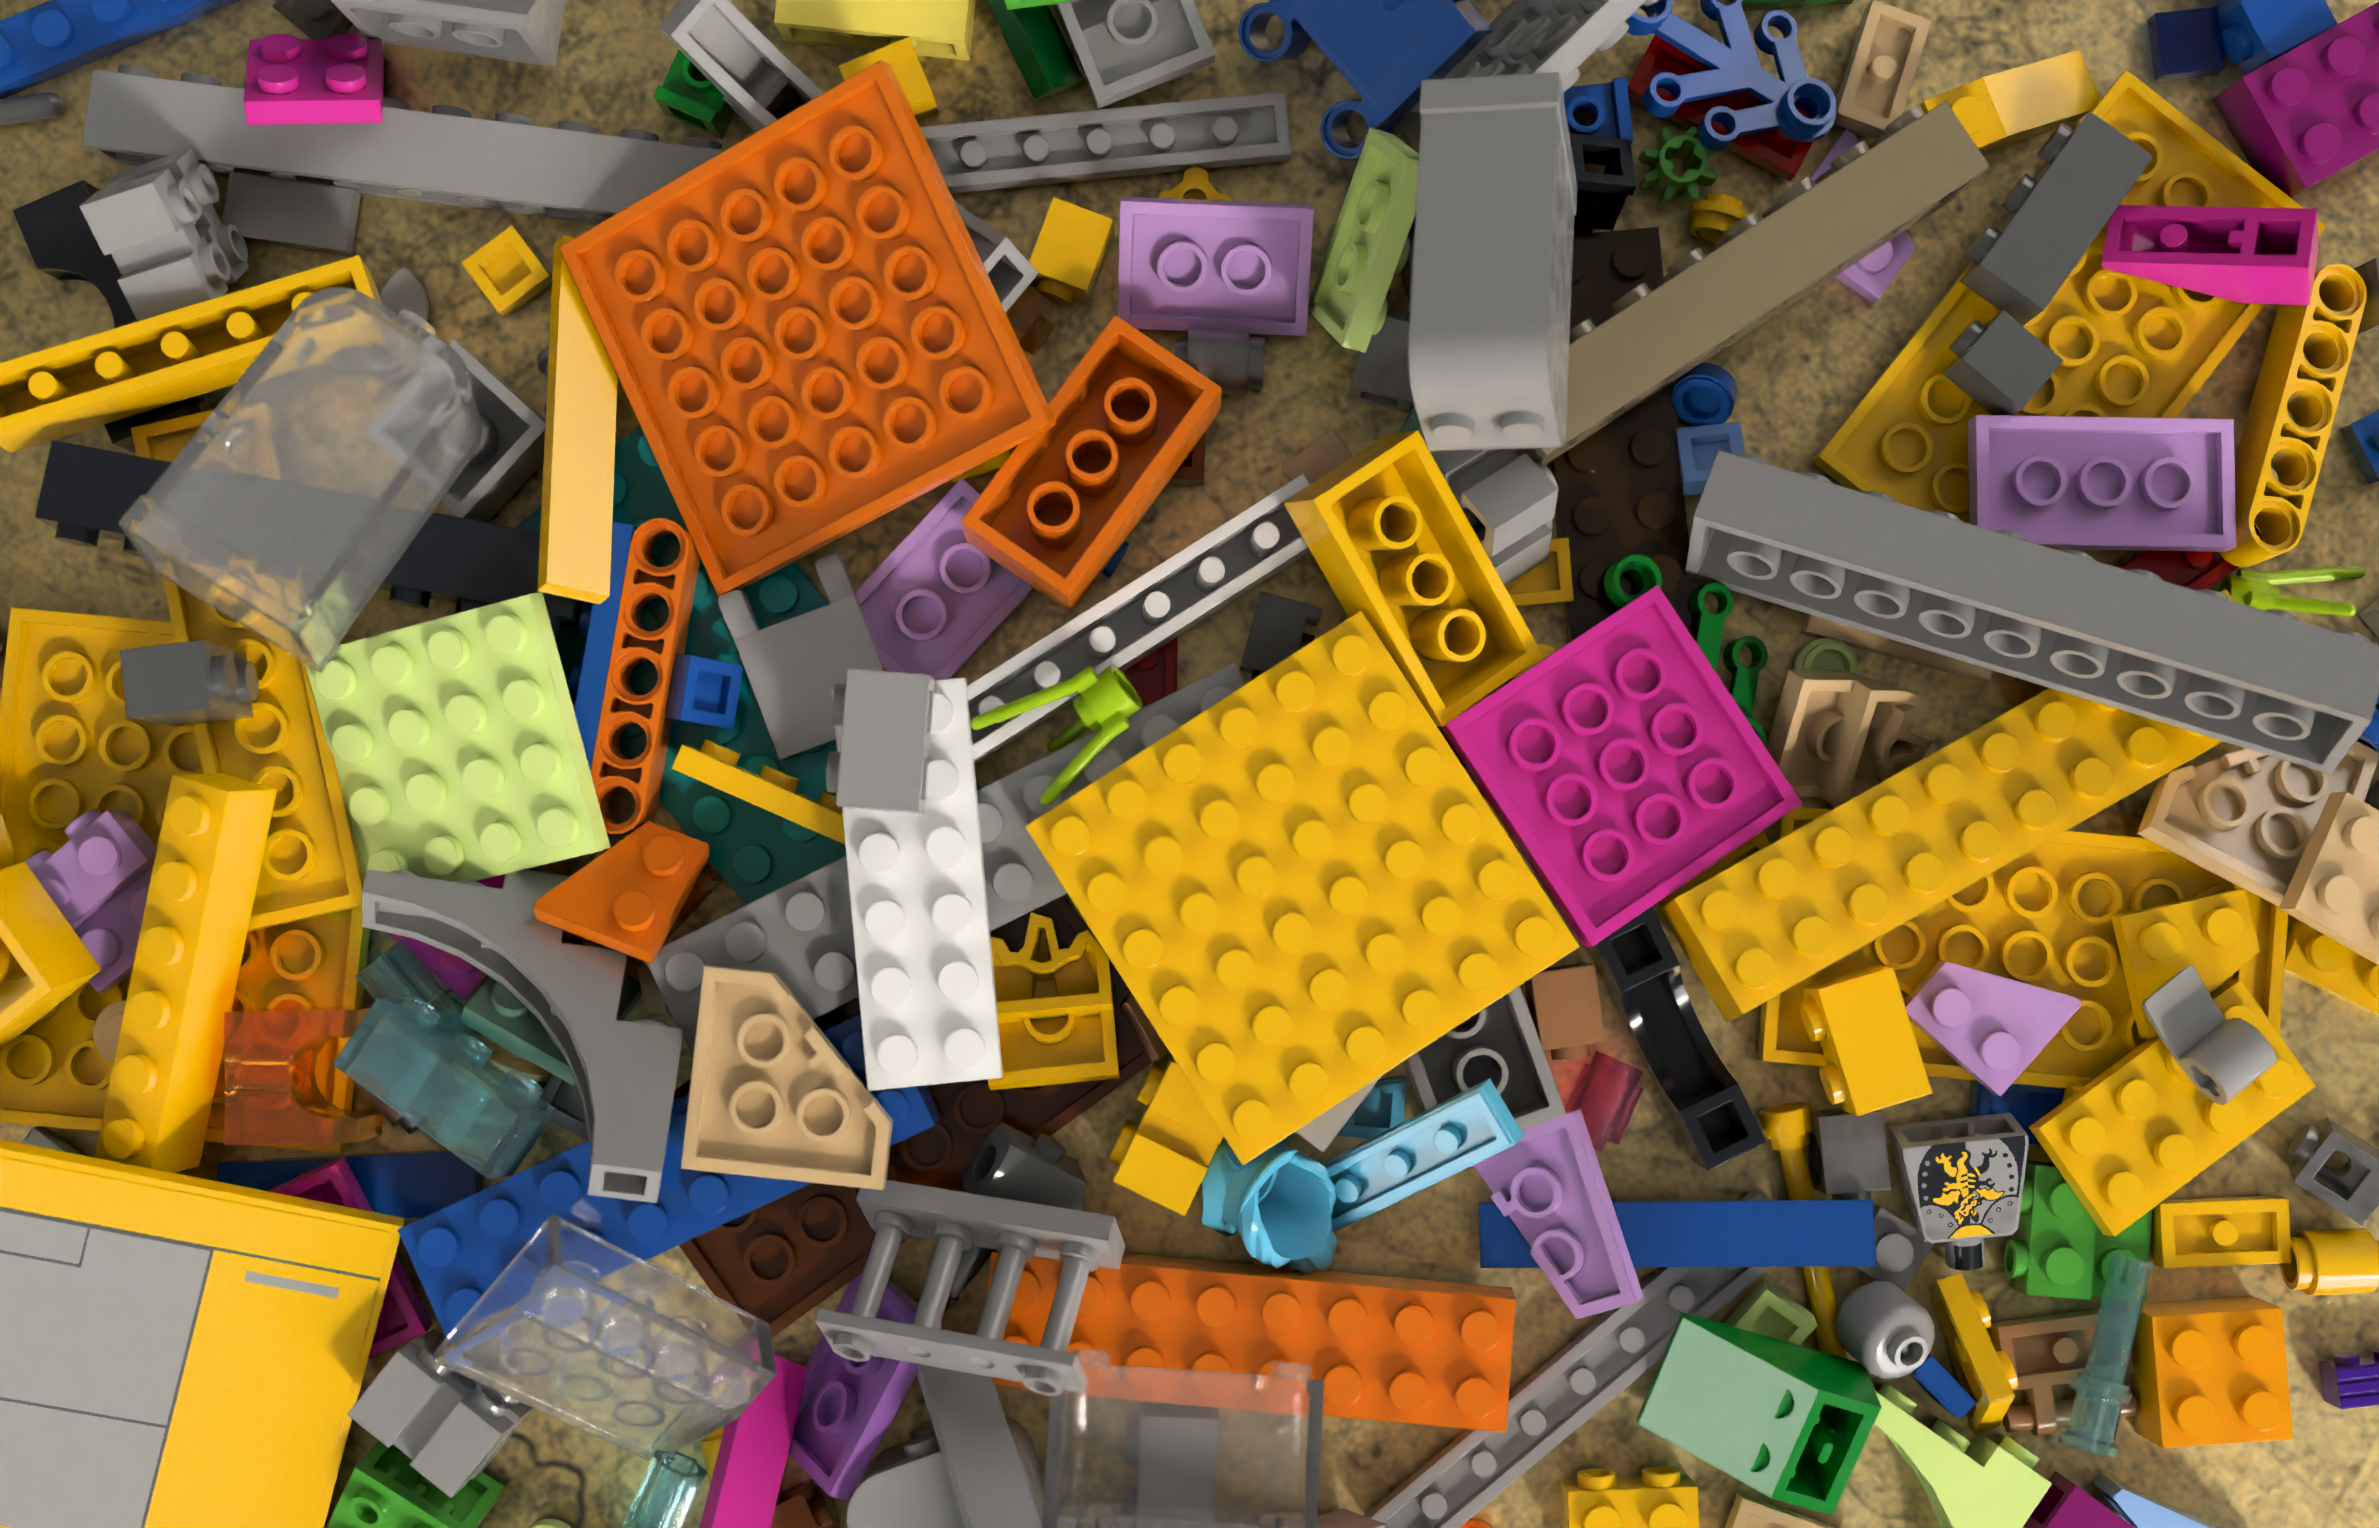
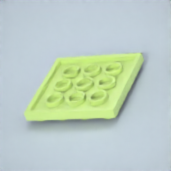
M543 592L527 594L303 655L326 743L334 755L364 881L367 870L381 872L402 870L423 878L451 882L460 880L477 881L611 848Z

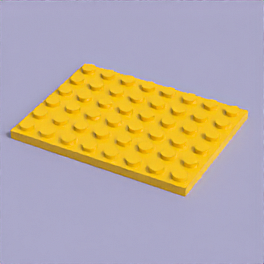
M11 607L0 700V810L12 841L16 864L26 861L41 851L47 850L51 855L56 853L70 841L64 833L65 829L79 816L93 809H98L102 814L106 810L128 811L153 843L158 846L172 775L203 774L193 725L174 727L127 718L120 650L176 643L171 622ZM315 635L318 650L360 640ZM362 906L247 932L205 1141L339 1154L348 1150L354 1092L353 1079L356 1072L355 1061L357 1060L370 937V929L362 927ZM131 974L111 991L105 993H98L90 982L87 981L0 1050V1123L100 1132L113 1063L106 1060L97 1050L93 1039V1028L98 1015L104 1008L114 1002L127 999Z

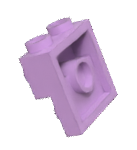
M93 809L79 816L65 829L64 833L70 841L56 853L51 855L47 850L41 851L24 862L29 866L102 970L88 981L98 993H105L111 991L132 973L157 846L128 811L106 810L102 814L98 809Z

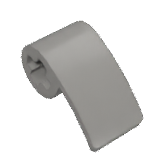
M2194 965L2183 968L2142 1002V1008L2170 1054L2198 1090L2217 1104L2225 1105L2277 1063L2276 1054L2272 1046L2254 1026L2241 1018L2226 1019L2203 984Z

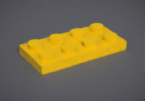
M2241 979L2226 981L2211 992L2210 996L2226 1019L2241 1018L2254 1026L2272 1046L2276 1054L2277 1063L2225 1105L2217 1104L2202 1094L2191 1082L2158 1036L2146 1040L2029 1127L2103 1235L2112 1237L2118 1235L2316 1087Z

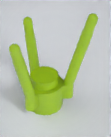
M2362 566L2263 572L2239 568L2236 575L2228 574L2222 578L2217 592L2227 589L2234 602L2260 610L2275 609L2324 615L2353 616L2356 613V607L2353 604L2283 596L2279 588L2270 587V585L2362 578L2365 576L2366 570Z
M1089 665L1068 680L996 707L971 719V728L979 730L1075 692L1081 694L1073 700V705L1080 718L1047 744V749L1050 753H1053L1071 743L1089 728L1093 732H1099L1040 796L1039 801L1043 806H1049L1114 737L1129 728L1130 723L1127 718L1143 707L1134 686L1115 665L1109 666L1099 674Z

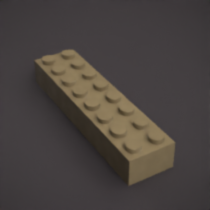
M1946 100L1927 113H1924L1921 107L1917 105L1885 127L1887 132L1874 140L1869 146L1864 140L1857 143L1830 163L1832 168L1815 180L1816 185L1810 176L1800 180L1776 198L1778 203L1762 214V220L1759 219L1755 212L1743 217L1721 234L1723 238L1708 250L1710 252L1709 255L1706 256L1700 247L1686 254L1667 269L1669 274L1655 284L1657 287L1651 292L1647 285L1643 283L1613 303V310L1601 319L1603 323L1598 327H1595L1591 319H1587L1571 329L1564 447L1517 449L1515 451L1516 454L1520 457L1526 453L1533 462L1540 461L1545 465L1691 369L1708 360L1952 201L1990 166Z

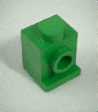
M678 50L663 85H658L653 95L654 99L665 115L723 139L735 111L722 99L724 95L708 79L701 82L695 81L699 69Z

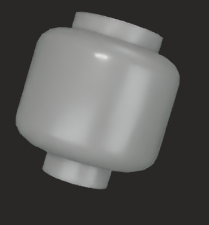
M1874 1281L1854 1289L1843 1300L1836 1320L1837 1338L1844 1349L1868 1372L1882 1379H1896L1912 1373L1930 1354L1935 1339L1934 1322L1927 1310L1902 1288L1888 1281Z

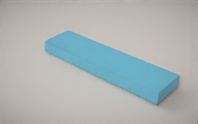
M1490 1078L1322 1162L1321 1164L1326 1166L1328 1174L1335 1185L1336 1201L1332 1211V1231L1336 1232L1516 1145L1524 1137V1134Z

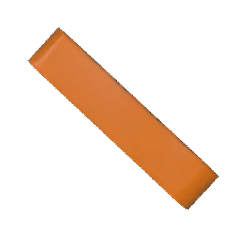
M653 518L642 523L634 532L630 542L591 767L594 787L608 834L629 835L647 821L653 822L659 803L673 719L665 718L675 655H684L701 560L689 531L666 518ZM666 535H676L680 542L678 558L668 566L657 567L652 559V550L655 543ZM655 598H664L669 607V616L666 623L655 631H647L641 621V613L644 606ZM644 661H651L658 671L657 683L649 693L637 695L630 684L632 671L638 664ZM639 724L644 729L647 744L644 751L638 757L628 760L620 750L619 739L627 727ZM627 788L634 796L635 811L628 821L619 824L611 817L608 811V803L615 791Z

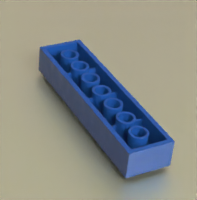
M861 1014L823 1031V1033L867 1087ZM927 1085L870 1091L893 1119L890 1146L935 1126L942 1119ZM688 1094L673 1101L657 1203L588 1195L591 1149L589 1140L398 1229V1232L449 1346L453 1351L809 1185L811 1182L681 1169L689 1102Z

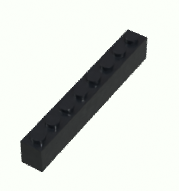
M52 440L35 518L57 529L55 538L64 542L97 547L99 537L123 541L122 551L141 557L164 560L165 551L171 550L191 554L189 563L201 568L230 572L232 562L256 566L258 567L257 577L279 583L295 585L297 584L298 576L304 575L324 579L323 589L349 596L363 597L365 587L390 591V602L413 608L429 609L430 599L456 604L455 614L527 594L539 593L537 591L540 547L539 532ZM543 592L553 633H559L561 624L578 627L583 601Z

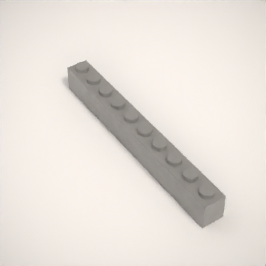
M127 64L119 65L118 73L100 70L92 71L82 140L84 147L105 161L138 166L192 148L199 164L206 165L214 176L229 177V172L246 173L351 188L364 195L591 224H600L725 151L721 150L722 145L719 142L702 137H685L683 145L659 142L658 135L639 129H622L620 137L596 134L597 129L595 127L576 121H559L556 129L534 126L532 119L513 113H496L495 120L493 121L471 118L469 111L450 105H433L432 113L408 110V104L387 97H383V123L247 125L243 102L245 82L243 89L221 86V81L216 78L190 72L182 73L180 81L158 78L159 74L153 70Z

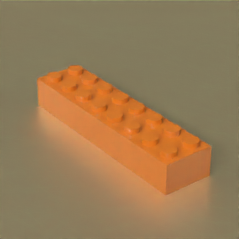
M996 1249L991 1252L988 1293L1000 1256ZM1123 1253L1119 1270L1098 1266L1096 1270L1089 1271L1067 1352L1077 1354L1088 1379L1085 1391L1088 1394L1506 1432L1516 1298L1512 1287L1320 1270L1311 1274H1302L1301 1272H1293L1287 1267L1276 1269L1268 1265ZM1034 1256L1032 1260L1025 1262L1003 1341L1040 1347L1063 1268V1263L1060 1260ZM992 1377L994 1385L1027 1388L1023 1382Z

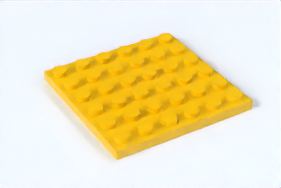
M1362 610L1025 826L1242 1165L1248 1163L1580 947Z

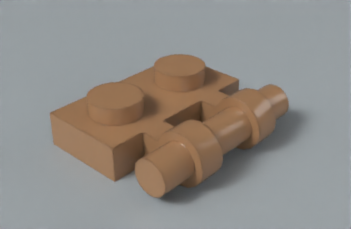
M2118 1306L1991 1323L1993 1346L1996 1352L2004 1350L2007 1353L2017 1375L2018 1388L2013 1389V1391L2023 1389L2026 1391L2025 1404L2009 1406L2002 1419L2007 1433L2030 1430L2034 1436L2055 1433L2057 1426L2087 1422L2090 1428L2112 1426L2114 1418L2136 1416L2137 1403L2131 1390L2111 1392L2109 1381L2111 1377L2134 1374L2124 1309ZM2082 1382L2083 1391L2081 1397L2053 1399L2052 1385Z

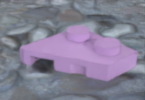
M1938 961L1904 999L1909 1020L1990 1093L2000 1097L2083 1004L2073 996L1946 961Z

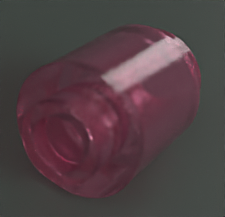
M1598 1051L1595 1052L1590 1065L1583 1063L1564 1109L1566 1113L1581 1109L1593 1148L1603 1151L1607 1141L1620 1145L1643 1091V1088L1638 1087L1644 1071Z

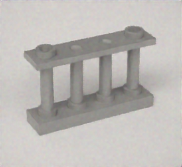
M886 1180V1187L883 1190L859 1189L856 1201L870 1227L876 1232L850 1313L819 1308L815 1319L831 1349L836 1354L853 1361L865 1362L870 1360L871 1356L1023 1382L1024 1386L1028 1389L1049 1396L1061 1395L1063 1390L1085 1394L1088 1379L1077 1354L1067 1352L1089 1271L1096 1270L1098 1266L1117 1270L1120 1268L1125 1243L1115 1216ZM912 1235L934 1239L938 1242L913 1323L906 1324L877 1319L876 1317L901 1240H907ZM971 1246L996 1249L1000 1253L976 1336L939 1329L962 1253L965 1250H969ZM1034 1256L1057 1259L1063 1263L1040 1347L1003 1341L1025 1262L1032 1260Z

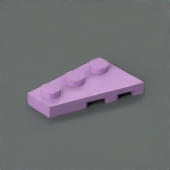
M1581 1109L1521 1130L1524 1137L1516 1145L1472 1165L1492 1191L1493 1195L1490 1197L1504 1217L1509 1215L1532 1248L1530 1254L1576 1319L1634 1304L1644 1299Z

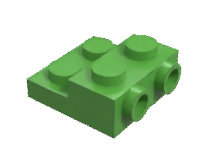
M2027 1160L2019 1226L2014 1233V1239L2007 1241L2004 1251V1269L2006 1276L2011 1278L2010 1287L2026 1295L2081 1300H2091V1297L2146 1302L2153 1209L2115 1237L2103 1235L2053 1162Z

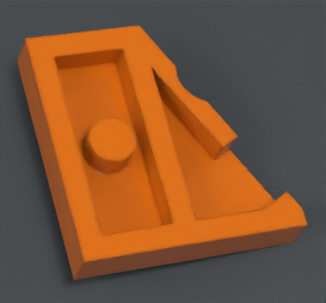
M647 821L537 899L533 907L536 920L653 964L710 856L708 843Z

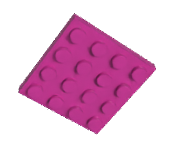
M1658 585L1443 725V727H1440L1585 948L1593 947L1802 804L1792 786Z

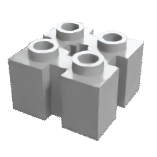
M192 148L119 172L105 184L106 189L95 192L79 206L104 256L111 254L122 274L117 282L137 321L223 296L228 291L226 285L236 282L249 268L247 263L248 250L245 240L236 226L229 225L227 220L220 221L212 203L219 200V189L216 180L206 165L199 164Z
M1422 433V434H1420V435L1422 436V438H1423V440H1424V442H1425V438H1424V435H1423V433ZM1517 449L1430 451L1504 586L1548 559L1552 535L1551 529L1553 527L1552 519L1555 516L1559 489L1552 472L1545 464L1540 461L1533 462L1526 453L1519 457L1515 452Z
M434 1328L422 1335L416 1343L411 1342L398 1350L347 1415L388 1448L394 1444L412 1459V1462L409 1464L452 1498L470 1479L473 1480L489 1465L533 1407L522 1399L525 1393L512 1378L498 1371H494L488 1378L471 1364L474 1361L472 1359L474 1351L469 1344L452 1351L444 1332L441 1334Z

